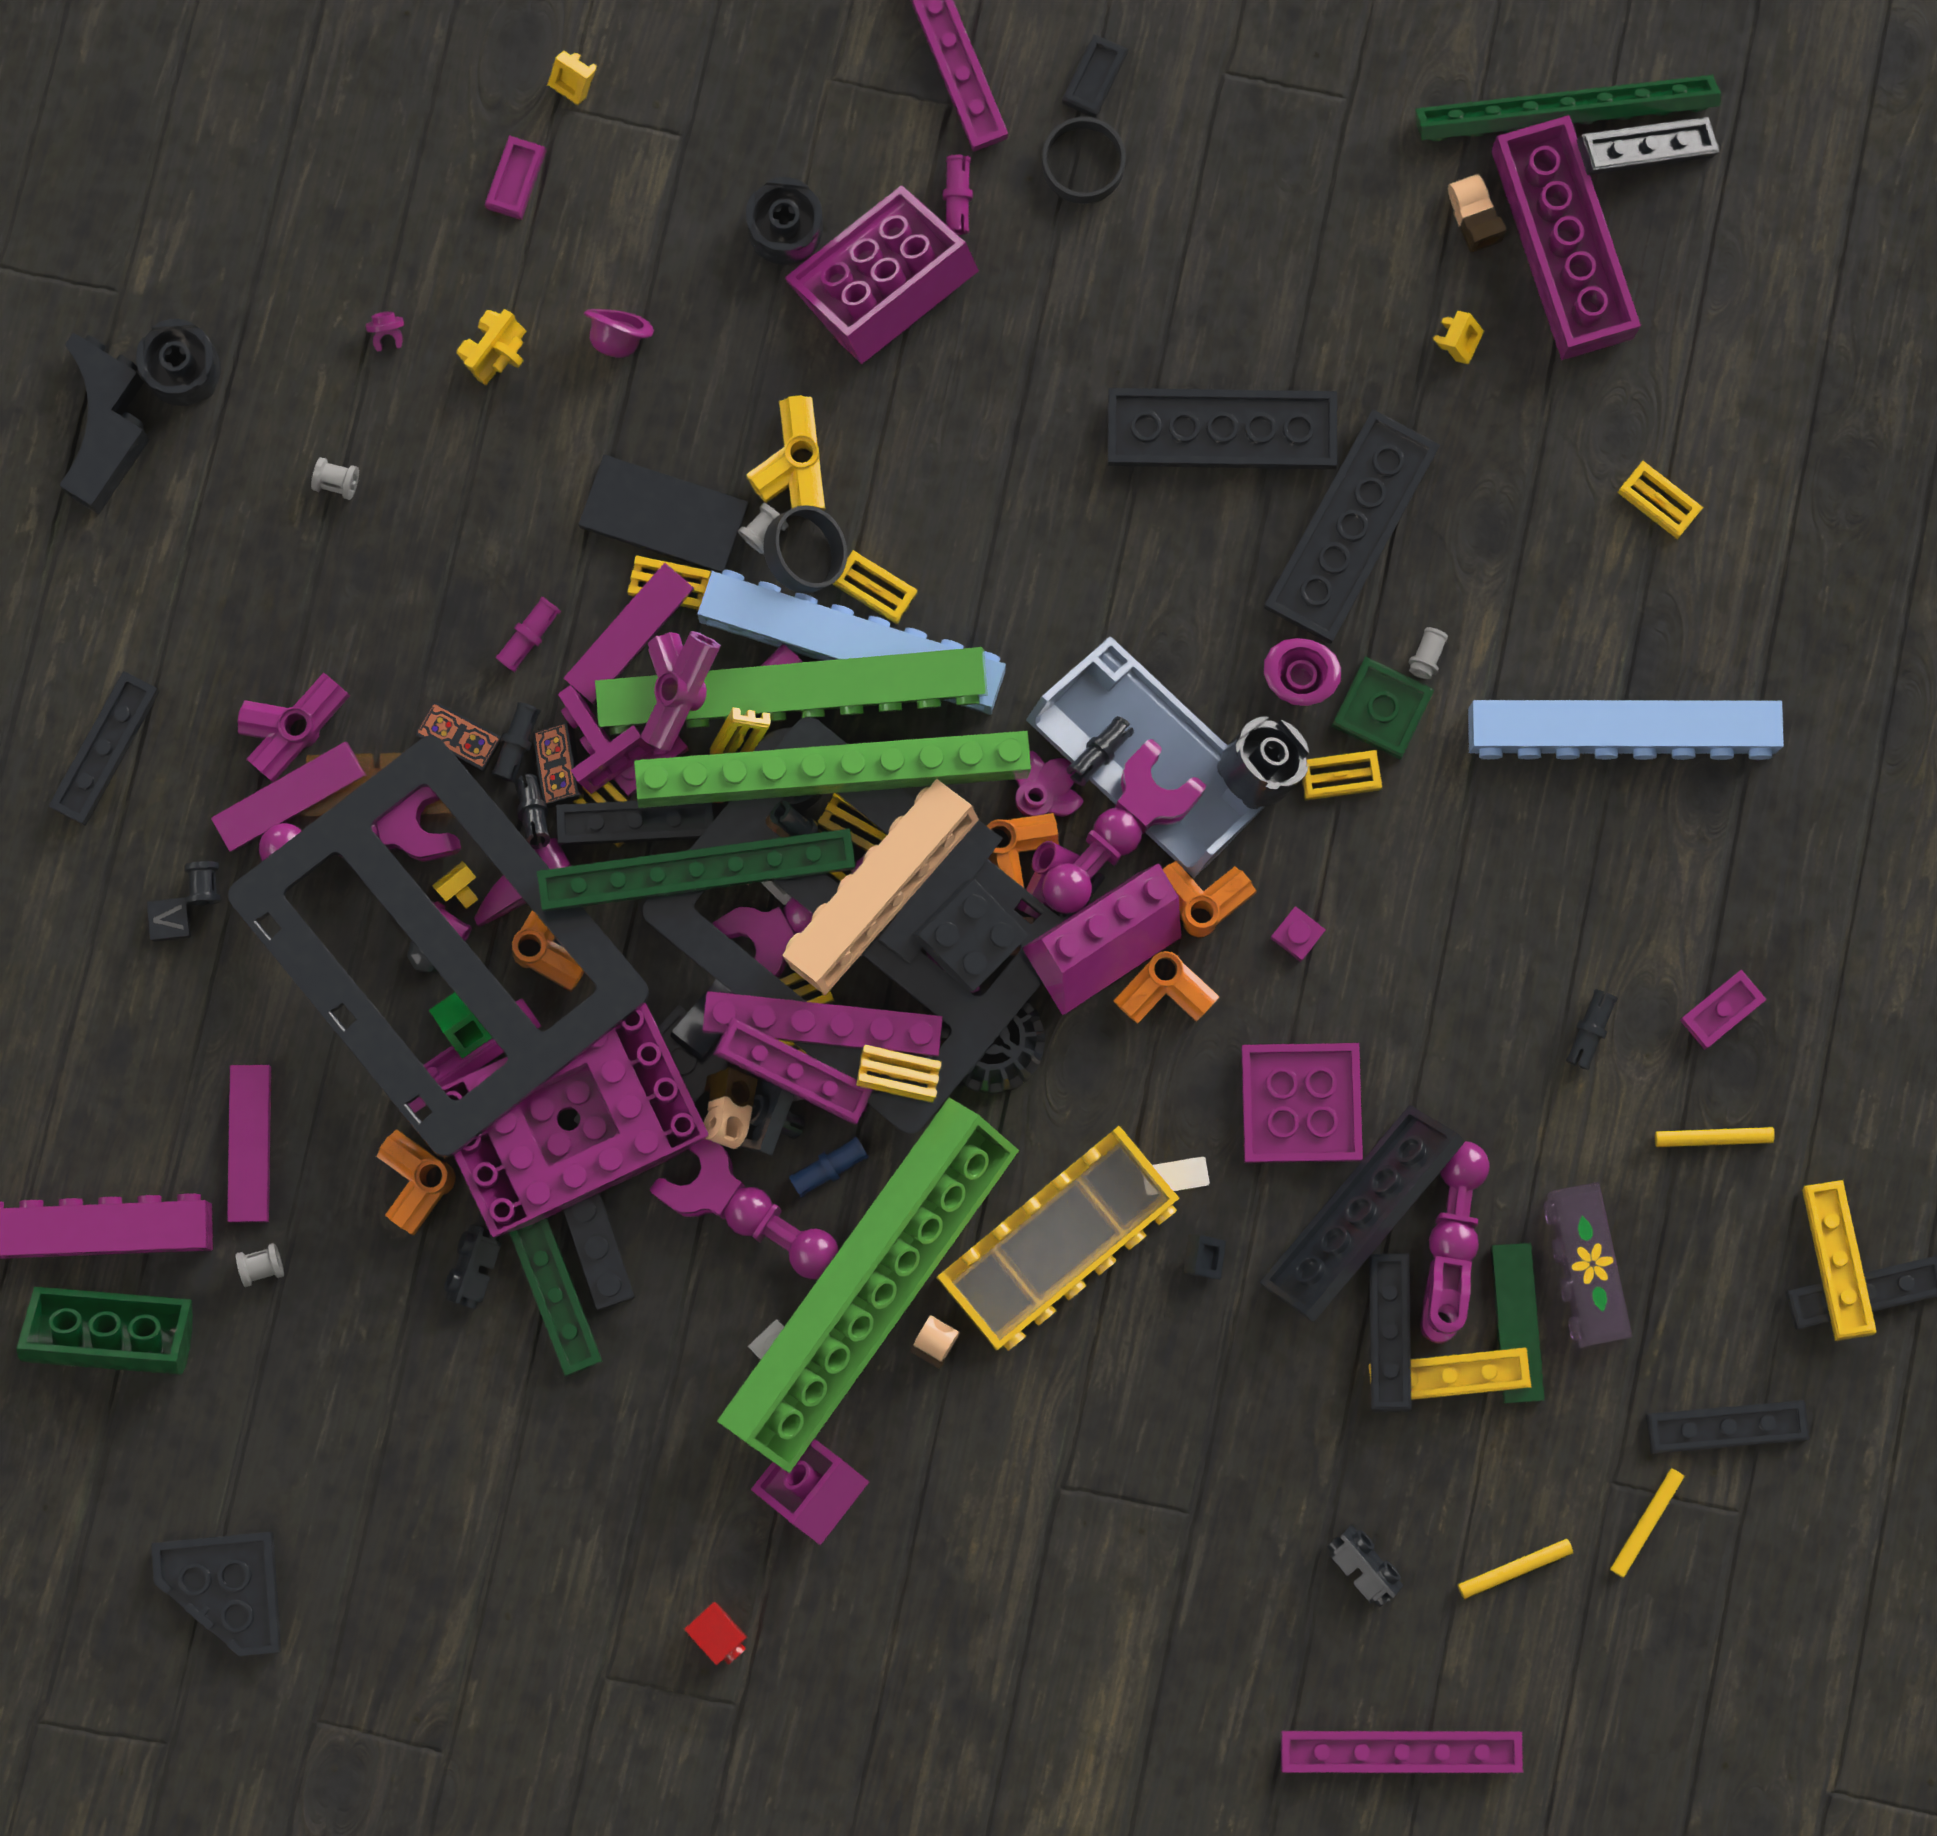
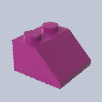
M814 1438L790 1473L772 1462L751 1490L793 1525L821 1545L868 1485L869 1481Z

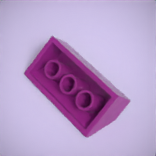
M1158 863L1138 872L1022 947L1062 1015L1181 938L1179 896Z

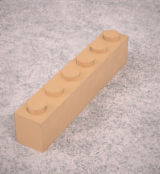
M938 779L930 787L922 789L917 795L913 807L905 816L898 817L892 823L889 834L879 845H874L868 850L862 865L855 873L847 875L841 881L833 898L828 903H824L817 908L812 916L811 923L804 931L795 934L789 940L786 951L782 956L791 969L826 995L977 823L979 819L972 805Z

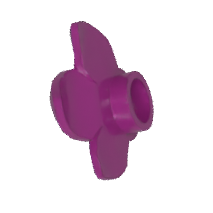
M1029 751L1031 763L1028 779H1016L1019 785L1015 795V803L1018 810L1026 817L1048 813L1064 817L1076 812L1084 801L1076 792L1070 790L1074 784L1070 777L1075 771L1072 774H1068L1066 769L1072 763L1066 758H1057L1045 764L1037 753ZM1029 795H1038L1041 801L1034 802L1029 798Z

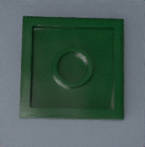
M1365 656L1331 727L1401 760L1435 689Z

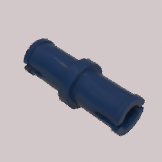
M856 1136L853 1140L829 1154L821 1153L818 1155L819 1160L790 1175L789 1178L802 1198L805 1194L830 1179L833 1182L840 1179V1173L869 1157Z

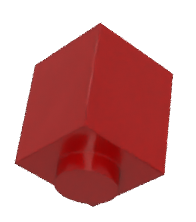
M713 1602L684 1629L716 1665L723 1660L730 1665L746 1650L742 1642L748 1637L717 1602Z

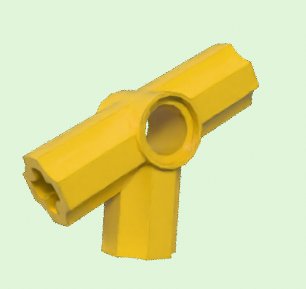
M802 395L791 396L779 401L784 448L746 474V478L765 503L789 487L791 509L807 505L825 511L812 397ZM799 449H807L813 454L811 459L804 463L795 461L792 455Z

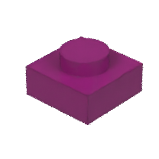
M1295 906L1271 936V939L1301 962L1326 929Z

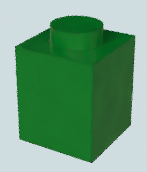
M455 992L429 1009L435 1021L461 1058H464L492 1039L490 1034Z

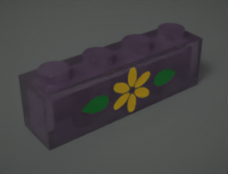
M1599 1182L1554 1190L1548 1193L1549 1201L1543 1203L1544 1213L1548 1225L1554 1224L1557 1239L1552 1240V1250L1556 1263H1562L1565 1278L1560 1279V1288L1564 1301H1570L1573 1317L1568 1318V1324L1572 1340H1578L1580 1348L1631 1338L1630 1323Z

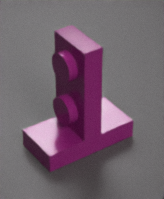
M571 685L558 694L566 706L561 710L562 714L574 729L578 726L584 734L580 741L591 755L571 770L576 780L590 794L635 763L634 760H640L654 750L651 744H648L640 737L642 733L634 725L611 741L605 730L599 727L598 719L585 699Z

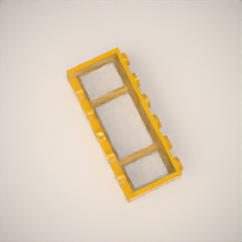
M1118 1126L939 1274L936 1279L954 1298L995 1350L1004 1346L1009 1351L1026 1337L1022 1329L1034 1320L1039 1326L1056 1312L1052 1304L1064 1295L1069 1301L1084 1289L1086 1284L1082 1279L1094 1270L1100 1275L1117 1260L1112 1254L1125 1245L1130 1250L1147 1235L1142 1229L1155 1220L1160 1225L1177 1210L1172 1204L1180 1198L1123 1129Z

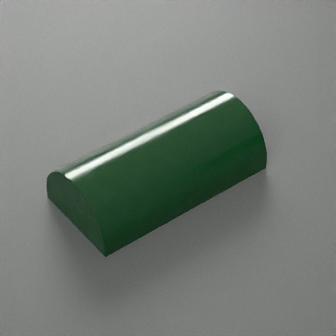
M34 1287L17 1346L19 1360L27 1363L182 1375L187 1364L191 1345L193 1323L192 1300Z

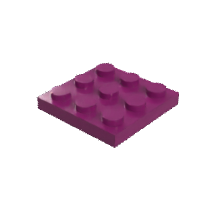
M1359 1043L1241 1046L1244 1163L1350 1162L1363 1160Z

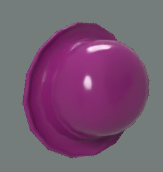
M588 309L584 312L585 316L592 319L590 329L592 346L598 352L610 357L623 358L630 356L636 350L640 340L651 337L654 332L649 321L629 312L608 309Z
M1294 638L1283 640L1271 648L1264 661V676L1269 688L1280 699L1292 705L1309 706L1321 703L1334 694L1341 681V666L1336 655L1326 646L1313 640Z

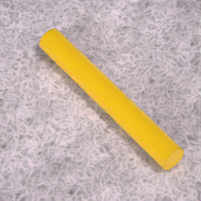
M1773 1127L1655 1132L1656 1147L1774 1143Z
M1672 1468L1670 1469L1610 1568L1612 1572L1622 1578L1625 1577L1685 1476Z
M1565 1539L1460 1583L1458 1587L1464 1599L1573 1554L1572 1546L1569 1540Z

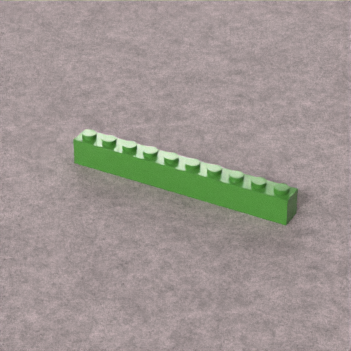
M976 647L711 670L704 680L707 688L705 702L697 711H689L685 722L687 729L710 727L709 720H726L733 707L740 708V715L745 716L747 710L755 711V716H759L763 712L770 713V722L787 720L786 713L801 712L802 718L825 717V710L840 709V715H856L864 713V706L879 705V712L900 711L902 710V703L917 702L918 709L941 707L940 700L956 699V705L979 704L980 696H988L984 649ZM657 675L596 680L595 688L599 727L609 728L610 735H620L633 725H646L657 703L654 695V687L658 679Z
M1028 731L634 760L638 808L931 786L936 779L945 785L1028 779L1031 771Z

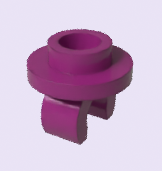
M391 311L372 315V321L365 326L367 332H375L373 339L375 349L382 351L381 337L386 334L392 335L395 339L396 347L400 348L403 336L398 328L404 325L403 318L395 317L394 312Z

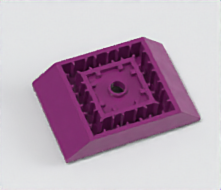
M645 1003L454 1156L492 1237L495 1238L535 1224L662 1164L707 1138L709 1134ZM508 1056L441 1088L450 1099L460 1100L507 1062ZM568 1109L574 1110L580 1115L578 1127L571 1131L563 1130L557 1123L559 1114Z

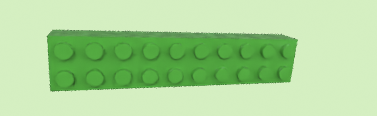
M948 1098L717 1422L790 1473L1019 1150L981 1116L953 1099Z

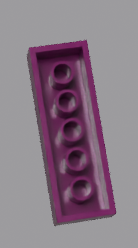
M1570 115L1499 135L1491 151L1561 360L1632 340L1641 327L1591 177L1586 173Z

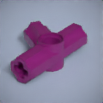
M691 631L684 646L680 635L672 632L655 636L648 642V651L658 677L654 687L657 703L640 737L648 744L656 746L661 750L671 751L689 711H697L701 708L707 696L704 680L721 645L698 632Z
M323 672L291 708L244 700L237 720L238 733L264 739L247 760L272 782H275L304 748L316 742L321 728L350 695ZM305 719L307 722L305 731L297 736L291 735L293 723L297 720Z

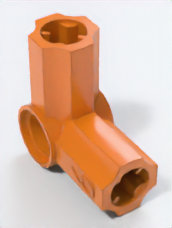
M1054 813L1011 820L997 819L987 825L989 829H1000L1008 836V845L1004 848H995L988 859L1023 888L1018 853L1034 851L1046 841H1052L1059 845Z
M1177 861L1163 869L1179 896L1180 919L1183 921V926L1192 936L1205 937L1211 934L1216 925L1256 894V889L1252 885L1251 880L1236 866L1205 891H1202ZM1199 908L1205 909L1209 912L1211 920L1206 923L1196 922L1192 918L1191 912Z
M532 910L521 930L513 938V958L520 966L530 968L572 992L583 976L584 971L562 946L553 942L555 940L554 935ZM528 939L535 940L541 947L539 953L533 957L521 954L518 947L522 941Z
M1164 951L1152 957L1148 964L1122 990L1113 1002L1138 1024L1161 998L1167 994L1197 1022L1216 1002L1219 996L1195 975L1176 954ZM1168 959L1175 965L1176 972L1171 980H1161L1156 976L1154 968L1158 960Z
M395 1129L383 1142L376 1157L407 1178L409 1182L385 1216L400 1228L415 1235L441 1197L453 1188L456 1175L449 1164L441 1161L401 1131ZM439 1167L442 1172V1180L437 1186L429 1187L426 1175L431 1168Z

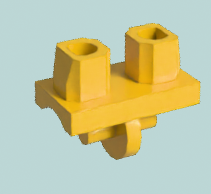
M506 309L501 314L487 310L479 320L478 326L485 334L478 344L470 339L464 340L457 350V355L462 359L467 368L478 381L485 385L488 384L497 371L501 373L508 363L519 368L523 362V359L516 352L522 346L523 341L521 338L527 331L515 320L513 313Z

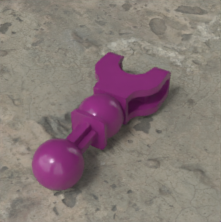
M1153 739L1147 740L1126 762L1121 775L1120 786L1122 796L1117 801L1115 808L1108 809L1098 816L1093 830L1088 833L1086 839L1090 846L1074 864L1057 865L1045 875L1042 883V894L1046 903L1053 910L1060 913H1074L1082 909L1091 897L1092 877L1107 861L1115 866L1121 856L1131 853L1138 847L1142 834L1151 826L1158 824L1172 825L1182 821L1202 797L1207 785L1199 778L1193 777L1178 789L1166 790L1158 786L1152 778L1151 769L1158 761L1162 748Z
M421 787L378 820L372 827L373 832L388 850H403L410 857L421 862L449 857L461 850L460 840L454 834H432L422 829L420 825L421 813L426 806L440 801L429 787ZM287 823L276 824L267 829L259 842V854L262 861L302 830Z
M864 856L857 860L855 870H852L851 874H854L862 865ZM791 897L783 910L777 907L769 912H761L751 907H738L712 924L730 939L740 936L750 938L755 943L757 952L755 960L779 978L787 965L782 954L786 951L789 940L795 934L804 931L811 923L813 915Z
M706 1138L689 1148L691 1152L700 1158L701 1170L697 1179L691 1184L678 1186L661 1178L655 1180L651 1186L650 1191L656 1198L684 1217H699L706 1213H712L725 1219L728 1226L737 1234L753 1236L759 1243L766 1236L789 1252L791 1266L802 1277L819 1279L839 1251L837 1242L826 1231L808 1229L801 1232L781 1219L779 1215L782 1210L779 1206L772 1204L770 1197L763 1190L755 1187H745L741 1181L736 1179L733 1175V1164L728 1152L720 1144Z
M1465 1141L1440 1171L1442 1179L1449 1186L1446 1213H1439L1436 1217L1435 1223L1437 1225L1432 1229L1429 1237V1248L1434 1259L1430 1263L1420 1323L1423 1336L1434 1343L1448 1342L1462 1328L1466 1321L1470 1298L1471 1261L1476 1256L1479 1248L1478 1236L1474 1230L1478 1225L1479 1219L1469 1217L1473 1190L1485 1182L1490 1166L1489 1159L1484 1150L1475 1143ZM1438 1313L1447 1314L1449 1323L1442 1321Z

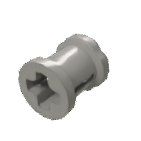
M320 457L315 465L311 488L318 492L321 489L340 493L343 495V498L351 500L357 487L359 468L352 465L349 468L329 464L327 459Z
M766 503L760 506L761 512L747 527H741L738 530L741 537L760 554H764V535L769 524L780 515ZM784 521L781 530L785 531L789 527L786 521Z
M275 1243L268 1244V1249L245 1255L243 1252L236 1254L237 1267L244 1287L251 1286L252 1281L275 1275L277 1278L284 1276L281 1257Z

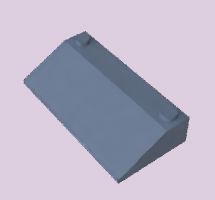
M1110 636L1040 698L1026 721L1065 758L1073 763L1086 750V743L1092 737H1098L1116 716L1126 719L1131 724L1129 727L1134 729L1133 735L1116 750L1114 759L1108 765L1103 764L1089 779L1115 805L1122 796L1120 786L1121 775L1126 762L1149 739H1153L1162 748L1158 761L1151 769L1152 778L1158 786L1166 790L1178 789L1193 777L1199 778L1207 786L1202 797L1182 821L1172 825H1154L1145 832L1195 878L1264 807L1258 809L1248 808L1241 799L1230 791L1217 770L1218 762L1227 745Z

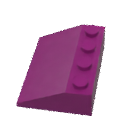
M901 185L787 275L785 279L837 341L863 364L979 270L966 242Z

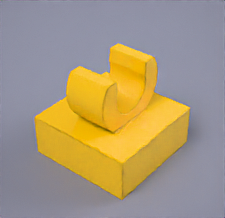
M563 51L555 58L547 85L579 105L587 96L596 71V65L592 64L588 67L579 61L581 55L578 53L570 55Z
M1457 311L1454 319L1445 317L1441 321L1445 328L1448 329L1446 336L1440 337L1435 335L1433 340L1441 349L1447 350L1455 361L1469 364L1484 330L1470 313Z
M463 861L432 885L445 902L455 895L466 909L478 900L477 896L468 887V884L476 876Z

